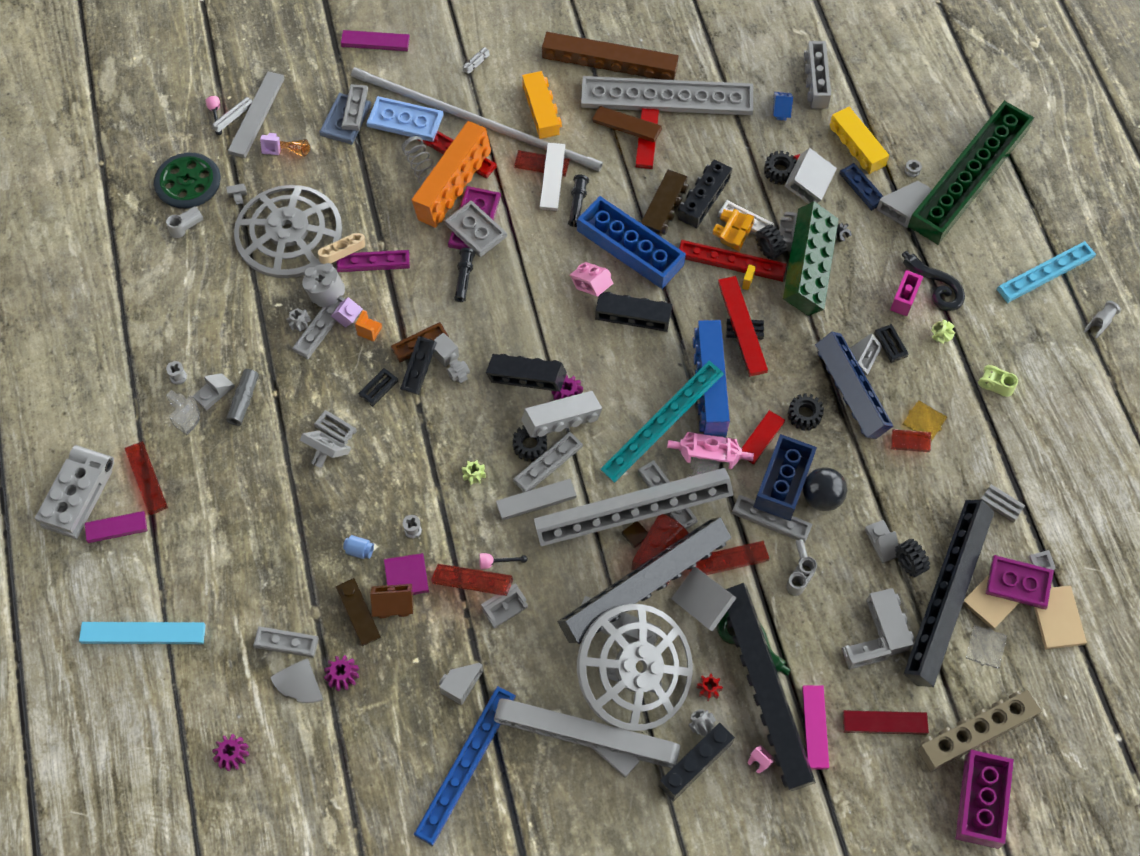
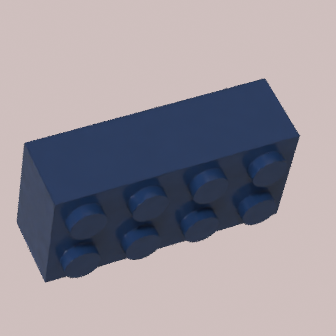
M780 434L753 508L791 521L817 447Z

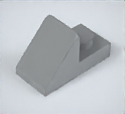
M222 373L205 376L207 384L193 395L194 400L206 411L235 387Z
M884 520L865 527L864 530L882 563L898 558L895 552V547L899 545L897 534L895 531H889Z

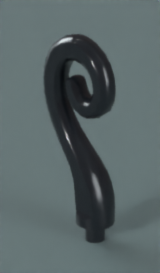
M908 251L902 253V257L905 259L903 264L911 272L924 278L941 281L949 286H938L933 291L932 300L938 308L945 311H955L963 305L965 292L956 278L948 273L926 266L915 254L910 255ZM952 290L954 291L955 299L952 302H946L941 299V294L951 296Z

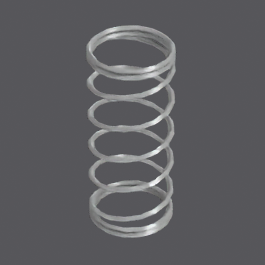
M414 136L404 141L402 151L407 156L408 162L411 163L414 175L418 177V182L421 186L429 176L420 177L421 173L435 166H432L433 160L428 159L430 154L425 152L426 146L423 145L422 138ZM415 139L421 140L420 145L413 147L410 151L405 150L409 142ZM422 146L424 147L423 152L414 156L409 155V153L418 151ZM423 153L428 154L425 160L413 163L417 156ZM427 160L432 161L429 167L416 170L419 164ZM412 164H417L415 169L412 167Z

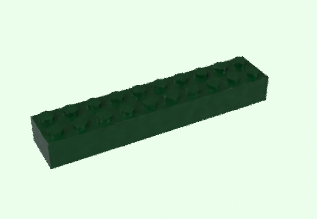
M1004 100L914 211L908 227L939 245L1026 135L1035 117Z

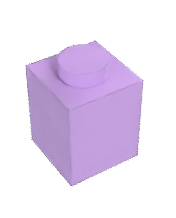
M348 297L340 302L331 317L344 327H347L355 321L362 308Z

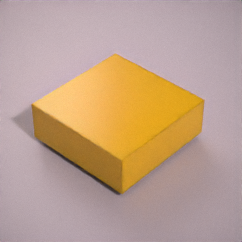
M748 266L742 289L748 290L750 288L755 273V266Z

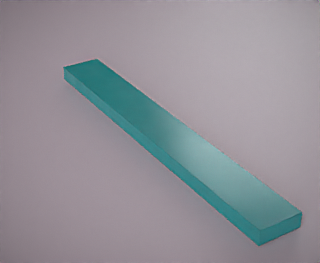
M708 361L600 470L615 483L724 373L711 361Z

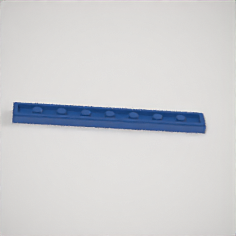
M497 686L416 829L415 837L432 846L434 845L501 725L494 721L499 699L514 701L516 695Z

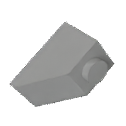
M476 663L452 669L448 675L444 674L439 682L441 694L462 705L483 673V665Z

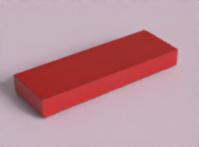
M770 410L741 448L742 452L754 453L753 461H749L753 465H755L785 423V419Z

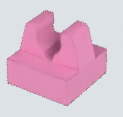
M760 745L751 753L748 764L751 765L754 761H758L760 767L756 772L761 773L772 766L775 759Z

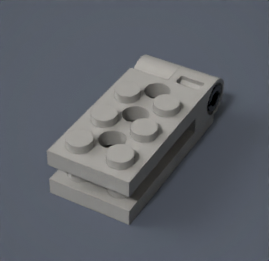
M75 445L70 451L69 459H66L34 518L37 522H40L41 528L78 539L112 474L114 458Z

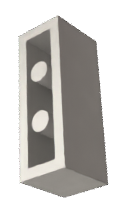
M893 588L870 593L866 600L879 637H885L891 655L910 651L914 645V636L906 625L907 617L901 611L898 594H895Z

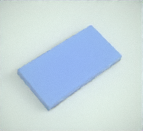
M377 96L366 124L370 128L409 137L418 136L422 140L433 142L443 117V111Z

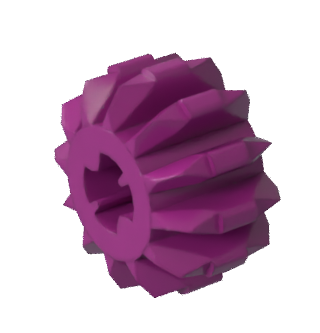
M566 374L561 391H551V394L554 395L553 399L555 401L581 394L583 387L580 380H575L574 375L568 378Z
M344 655L342 660L338 656H335V662L328 660L330 667L324 668L326 673L324 679L329 681L328 685L330 688L336 686V690L340 691L342 686H344L345 690H348L349 683L355 686L354 679L359 678L357 673L359 667L354 665L355 661L353 658L348 660L347 656ZM342 671V673H343V671H345V674H344V675H341V674H340V676H339V675H338V672Z
M231 734L228 740L226 736H223L222 743L220 741L215 743L219 748L212 749L213 754L216 755L213 757V761L218 763L220 769L225 767L230 772L232 766H234L236 770H239V763L246 764L243 757L249 756V752L246 751L249 746L247 743H243L244 739L242 737L236 739V736ZM233 750V755L229 756L228 751Z

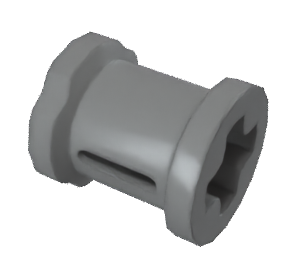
M173 361L167 365L166 371L173 384L180 385L186 381L187 374L180 362Z
M415 515L406 516L402 522L406 536L411 539L419 537L422 532L419 518Z

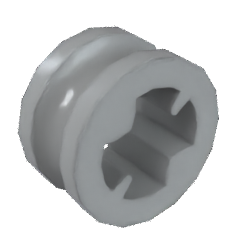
M909 160L904 169L905 174L909 177H917L920 174L922 165L917 160Z

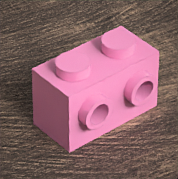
M587 262L580 264L570 274L576 289L597 297L614 284L608 269Z

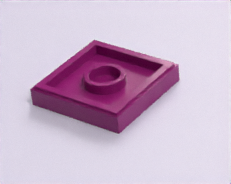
M424 553L384 559L387 585L412 584L413 595L429 593Z

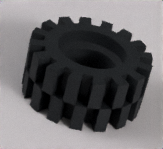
M775 151L774 154L771 153L766 158L764 174H766L765 177L767 179L770 177V182L774 180V184L780 182V185H784V181L787 182L797 162L793 155L789 156V152L783 154L784 151H780L778 154V151ZM783 165L787 170L780 171L774 168V166Z
M769 224L756 232L755 236L757 238L755 239L758 242L757 245L760 246V251H763V255L767 256L768 259L773 260L786 252L787 247L784 245L786 242L782 239L784 237L780 235L777 227Z
M804 393L803 397L799 394L797 398H793L788 410V419L791 420L792 425L796 424L795 428L798 429L801 426V430L805 431L807 427L809 431L812 429V426L816 428L820 424L824 407H822L823 403L821 401L818 402V397L813 399L812 394L807 397V393ZM807 407L813 411V415L811 417H804L799 414V409Z
M522 425V429L519 427L517 433L514 432L512 440L513 450L520 459L524 457V461L528 462V458H531V462H533L534 458H539L540 455L547 451V435L533 437L537 440V445L534 448H526L523 445V441L531 437L525 426Z
M908 539L895 547L896 557L899 558L898 562L902 564L901 567L905 568V572L909 573V576L915 578L930 569L929 557L925 555V550H922V546L918 545L916 540Z

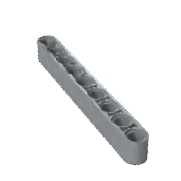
M499 699L494 721L502 725L593 748L594 744H596L597 748L599 746H606L612 749L611 752H614L615 749L617 753L619 751L629 752L633 755L632 757H636L638 760L673 768L677 764L681 747L679 744L508 699Z

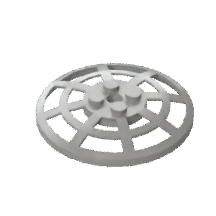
M300 185L278 186L258 194L243 207L235 223L234 240L242 259L257 272L276 278L299 277L305 275L307 268L322 265L319 262V258L316 259L311 250L317 246L323 235L334 238L332 243L340 240L343 231L342 221L334 203L321 192ZM294 190L292 195H283L272 199L267 197L280 191ZM301 191L312 193L326 202L316 205L311 200L300 196ZM259 200L263 202L251 219H242L253 204ZM281 200H290L288 206L277 208L274 203ZM297 201L304 202L311 206V208L305 211H302L295 207ZM268 207L271 213L267 219H257L259 214ZM328 208L333 210L336 219V231L325 228L322 210ZM316 213L319 218V226L310 225L307 217ZM285 224H291V225H292V226H291L290 228H288V229L282 228ZM255 225L265 226L266 233L257 239ZM240 226H249V233L253 242L245 250L239 238ZM308 232L317 233L310 244L307 245L304 242ZM270 239V241L277 245L276 252L269 250L262 244ZM296 244L300 247V250L284 253L285 247ZM258 249L265 255L275 258L274 266L270 268L259 264L249 255ZM305 254L310 262L298 268L281 269L282 259L296 258Z
M626 604L606 611L589 626L578 651L577 676L584 699L595 714L606 723L629 731L655 728L673 717L681 708L688 695L693 674L690 647L680 627L664 612L643 604ZM637 610L638 622L626 624L616 629L608 621L611 617L621 612ZM646 611L662 617L673 628L666 635L658 627L647 624ZM602 626L610 636L602 647L600 658L587 657L591 641L597 630ZM638 629V641L628 643L622 636L623 633L629 630ZM647 630L654 632L663 639L656 647L647 642ZM677 635L680 637L685 649L687 668L679 667L678 655L672 643ZM616 641L622 649L619 651L616 660L607 659L609 649L613 642ZM667 647L672 655L673 666L664 665L661 653ZM638 661L643 663V671L640 673L636 670V663ZM586 666L599 667L600 680L606 693L597 700L593 696L588 683ZM606 668H615L619 682L613 687L609 683ZM663 673L673 674L671 683L667 691L664 692L659 684ZM678 676H687L683 693L676 706L673 707L669 697L676 687ZM624 688L635 692L634 703L631 704L624 701L617 694ZM653 689L659 699L650 704L642 705L643 693ZM612 699L619 706L631 710L630 723L615 719L602 706ZM661 704L664 706L667 715L663 718L647 724H638L641 711L652 710Z

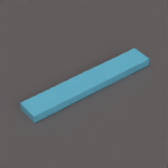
M1084 241L998 286L997 291L1009 303L1093 259L1096 253Z
M82 622L79 642L81 644H204L206 625L204 622Z

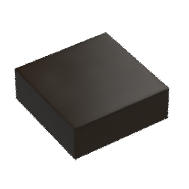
M635 521L622 531V535L633 548L650 537V534L638 521Z

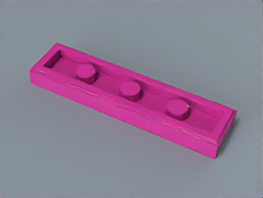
M803 685L802 697L806 755L812 770H828L829 754L824 685Z

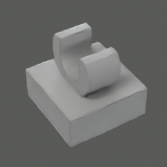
M244 183L227 186V194L230 198H234L236 205L243 204L242 196L247 195Z

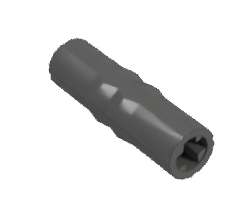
M244 369L239 385L235 390V395L232 398V404L226 421L232 425H242L245 413L250 405V400L253 397V391L259 374L252 369Z

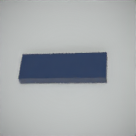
M853 163L840 170L839 174L867 207L871 211L877 208L880 199L884 196L858 166Z

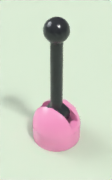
M210 96L205 100L206 106L209 110L213 111L214 120L216 121L218 120L216 111L220 108V100L216 96ZM222 130L220 132L215 131L216 135H221Z
M479 554L480 569H488L493 563L521 561L525 563L528 560L526 555L494 559L490 554Z

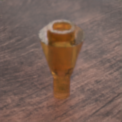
M307 139L290 142L280 141V148L288 149L303 157L310 152V144Z

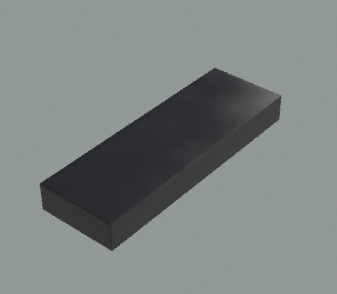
M418 336L400 387L402 391L416 395L420 394L437 344L435 340Z

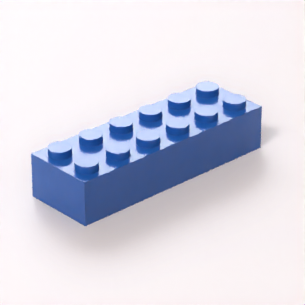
M601 196L577 219V231L661 289L684 266L686 253Z
M721 320L698 321L697 328H694V337L692 338V346L695 348L694 365L697 368L695 374L708 361H711L724 375L699 398L698 415H700L701 419L699 421V432H703L704 435L726 438L730 418Z

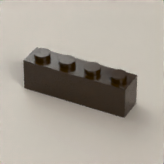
M668 169L641 221V224L660 237L662 234L665 235L669 227L667 224L673 220L675 216L674 210L681 204L682 194H686L688 190L687 176Z

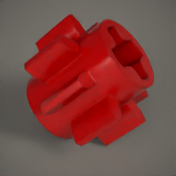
M712 673L707 678L702 675V683H697L696 688L701 689L699 697L705 696L707 701L713 696L718 699L719 694L717 691L723 690L722 686H718L720 678L715 679ZM708 684L711 685L712 690H708Z

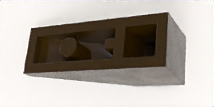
M355 578L337 585L336 589L362 646L381 638Z

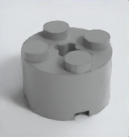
M331 263L309 267L305 270L302 285L313 303L320 307H327L335 304L340 295L341 297L343 296L345 285Z

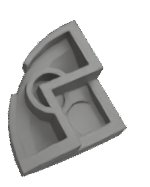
M308 658L270 677L276 689L285 697L290 696L297 699V702L314 703L323 700Z

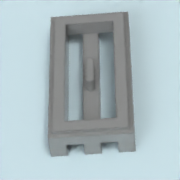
M327 410L314 423L317 429L344 444H347V441L357 432L355 427ZM327 417V418L331 419V420L334 421L335 423H337V424H339L340 426L344 427L345 429L349 430V432H348V433L345 432L344 430H342L341 428H339L338 426H336L335 424L329 422L328 420H326V419H324V418ZM326 426H328V427H330L331 429L335 430L336 432L340 433V434L343 435L344 437H342V436H340L339 434L335 433L334 431L330 430V429L327 428Z
M992 484L981 498L991 509L1012 522H1015L1025 507L1024 504ZM987 497L993 499V500L996 501L998 504L994 503L993 501H991V500L988 499ZM1002 507H1005V508L1009 509L1010 511H1012V512L1015 513V514L1010 513L1009 511H1007L1006 509H1004V508H1002Z

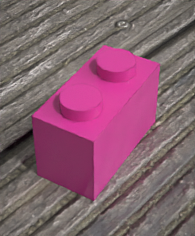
M905 271L892 303L891 311L908 316L923 276Z

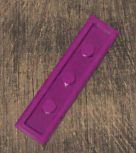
M343 30L341 47L408 51L410 34Z
M409 250L358 252L337 260V272L410 268Z

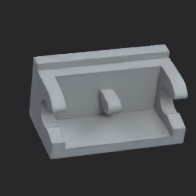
M784 212L785 217H781L779 231L780 235L784 237L782 239L786 242L784 244L787 247L786 251L791 252L797 213Z
M515 583L481 604L482 612L493 628H496L528 608L525 602L527 600Z
M884 636L875 640L842 647L849 670L888 660L891 655Z

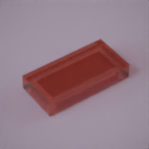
M892 429L891 449L930 452L931 432Z

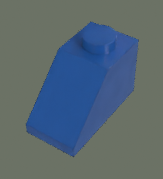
M774 92L773 116L777 120L791 118L792 94Z

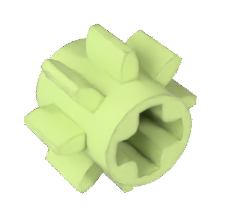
M944 319L942 322H936L931 330L934 333L932 338L942 344L952 340L955 334L952 330L954 325Z
M478 460L475 462L467 461V467H462V473H464L463 480H468L470 485L477 482L481 484V478H486V473L484 472L485 465H479Z

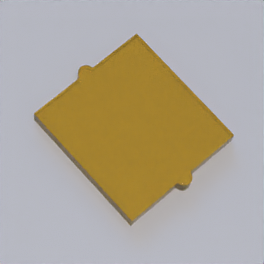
M918 400L913 409L909 410V415L902 425L932 442L936 434L941 432V427L946 421L947 416Z

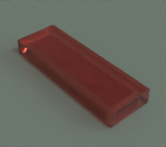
M518 150L514 164L515 168L544 173L546 155ZM564 158L562 176L566 177L570 159Z

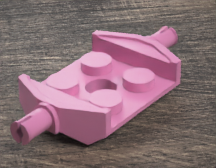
M687 432L680 442L668 440L667 448L679 449L688 463H690L691 457H697L718 462H729V469H732L738 460L753 461L754 453L742 452L736 439Z

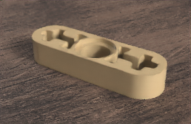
M353 233L319 249V262L322 264L333 263L364 248L366 245L365 236L361 233Z

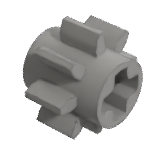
M298 308L289 312L290 318H286L291 330L296 329L299 332L308 328V322L311 321L305 309L302 311Z
M455 359L449 362L450 368L447 369V373L453 382L457 380V382L462 383L468 380L467 374L470 373V370L465 361L460 362Z
M700 709L691 715L692 722L689 726L693 733L696 732L697 735L706 736L714 728L713 723L716 719L712 712L709 713L708 710Z

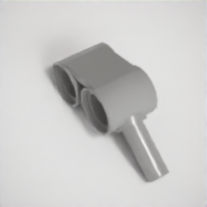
M802 539L796 541L800 557L798 560L799 564L790 575L786 585L788 593L793 596L803 593L817 568L816 560L807 556ZM808 566L811 571H805L802 567ZM797 581L801 584V586L796 587L792 584V582Z

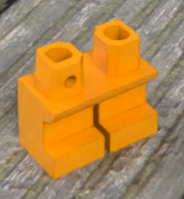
M735 208L733 211L724 209L720 220L727 223L725 227L716 224L713 234L720 238L721 243L740 252L755 223L754 216L740 213Z

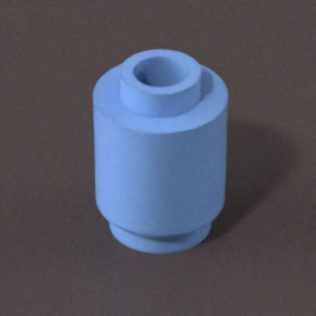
M351 535L345 539L343 549L347 555L361 559H370L374 550V543H370V540Z

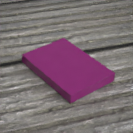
M993 555L985 594L1046 610L1048 608L1054 570Z

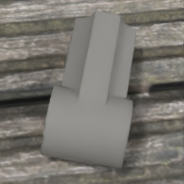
M192 207L180 215L169 216L166 224L173 238H181L185 235L187 229L204 219L199 209Z

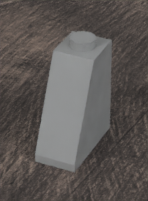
M916 181L882 197L877 211L907 228L912 214L932 189Z

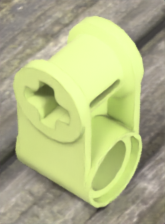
M986 365L983 377L979 379L978 384L986 390L1008 397L1014 393L1018 384V378L1013 373L1001 370L996 366Z

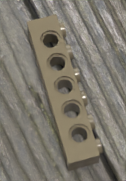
M1020 690L1009 696V700L1003 702L1001 699L992 704V709L986 711L984 708L974 714L975 717L971 720L964 718L956 723L957 727L953 729L947 727L939 732L940 736L934 739L930 736L921 741L922 745L917 751L929 771L933 772L966 755L970 750H975L1036 718L1042 711L1028 690L1022 693ZM1009 707L1015 708L1018 715L1011 713ZM992 716L997 717L1000 720V724L995 723L992 720ZM974 725L980 726L983 733H978ZM956 735H962L965 742H960ZM939 744H944L947 747V752L940 750Z

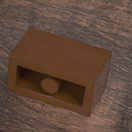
M412 584L371 587L372 617L387 618L392 615L406 617L413 614Z

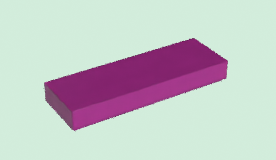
M144 511L85 523L86 541L88 543L148 531L146 513Z

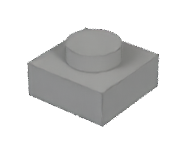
M1049 550L1028 556L1032 565L1052 570L1056 569Z

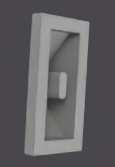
M869 334L850 348L864 375H868L882 348V345L873 334Z

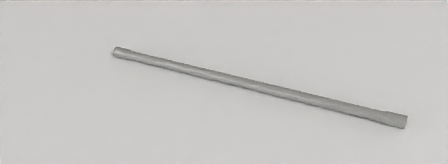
M356 67L351 72V77L374 84L547 151L549 143L547 141L379 78ZM565 149L564 158L600 172L603 162Z

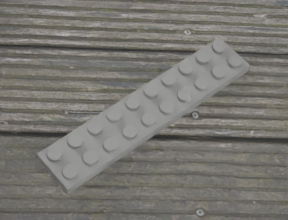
M583 76L581 108L598 109L602 106L608 109L642 110V108L665 112L753 115V84Z

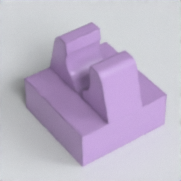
M275 133L261 136L262 154H280V141Z

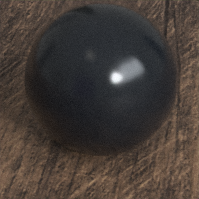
M828 467L813 470L806 477L803 485V495L806 502L812 508L819 511L837 509L845 501L848 491L846 480L842 474Z

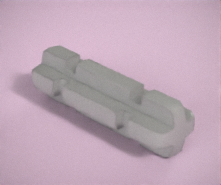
M483 47L469 60V63L466 62L463 65V71L467 74L471 73L473 69L490 55V51Z

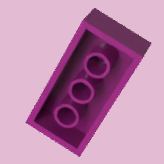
M970 750L965 755L956 840L996 849L1001 848L1005 844L1014 759Z

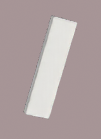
M548 143L540 202V209L558 211L565 144Z

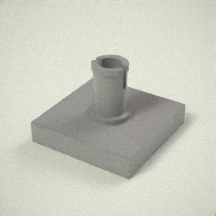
M321 431L303 433L300 438L301 442L317 450L311 463L320 468L323 467L327 455L335 458L348 455L351 450L350 446Z

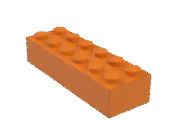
M467 121L411 199L419 221L436 228L444 220L448 210L453 207L457 197L463 193L464 187L472 180L476 170L480 169L483 160L491 152L485 127Z

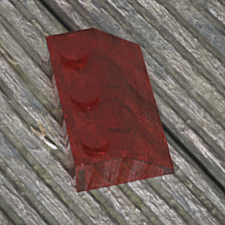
M665 514L658 515L632 560L631 570H635L689 532L677 520Z

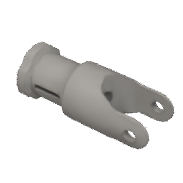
M1107 301L1104 309L1099 311L1085 327L1084 333L1092 326H1098L1101 329L1095 336L1097 339L1111 324L1112 318L1121 312L1119 305L1113 301Z

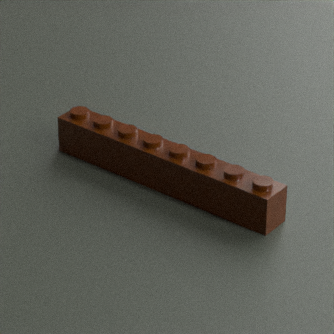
M546 32L542 45V58L647 78L675 80L679 55Z

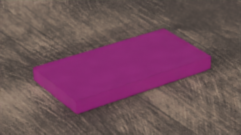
M466 186L460 208L469 201H473L494 221L501 193ZM452 231L448 242L449 248L459 250L461 248H470Z

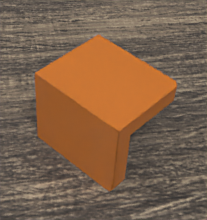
M363 310L355 323L357 335L374 342L382 329V323L369 319L367 311Z

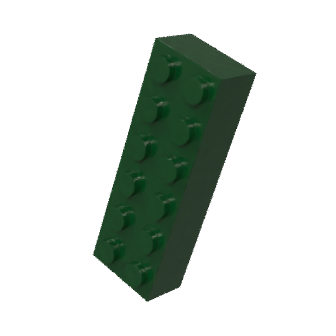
M815 201L798 208L783 294L784 301L807 316L825 309L839 220Z

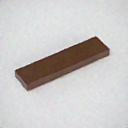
M602 106L598 108L592 118L593 123L654 143L662 130L661 125Z

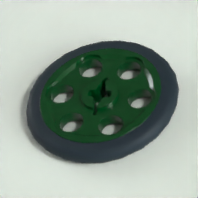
M190 152L177 154L167 159L158 168L154 178V190L164 203L172 207L182 209L197 207L209 201L216 194L220 186V170L214 161L203 154ZM189 164H196V167L193 169L187 168ZM172 169H179V172L176 174L170 173ZM202 173H209L206 178L200 177ZM168 183L175 184L172 188H166ZM198 187H204L202 192L195 191ZM181 192L187 193L183 198L178 197Z

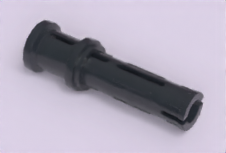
M582 174L575 175L573 179L575 184L571 190L573 199L568 225L573 227V222H575L574 227H577V219L581 215L583 199L587 195L586 185L589 183V178Z
M461 248L459 252L461 257L460 262L457 264L459 274L454 300L457 302L466 301L469 274L473 270L472 261L476 254L471 248Z

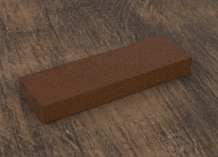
M439 322L391 345V350L399 363L411 358L418 336L434 340L442 333H445L448 337L449 335Z

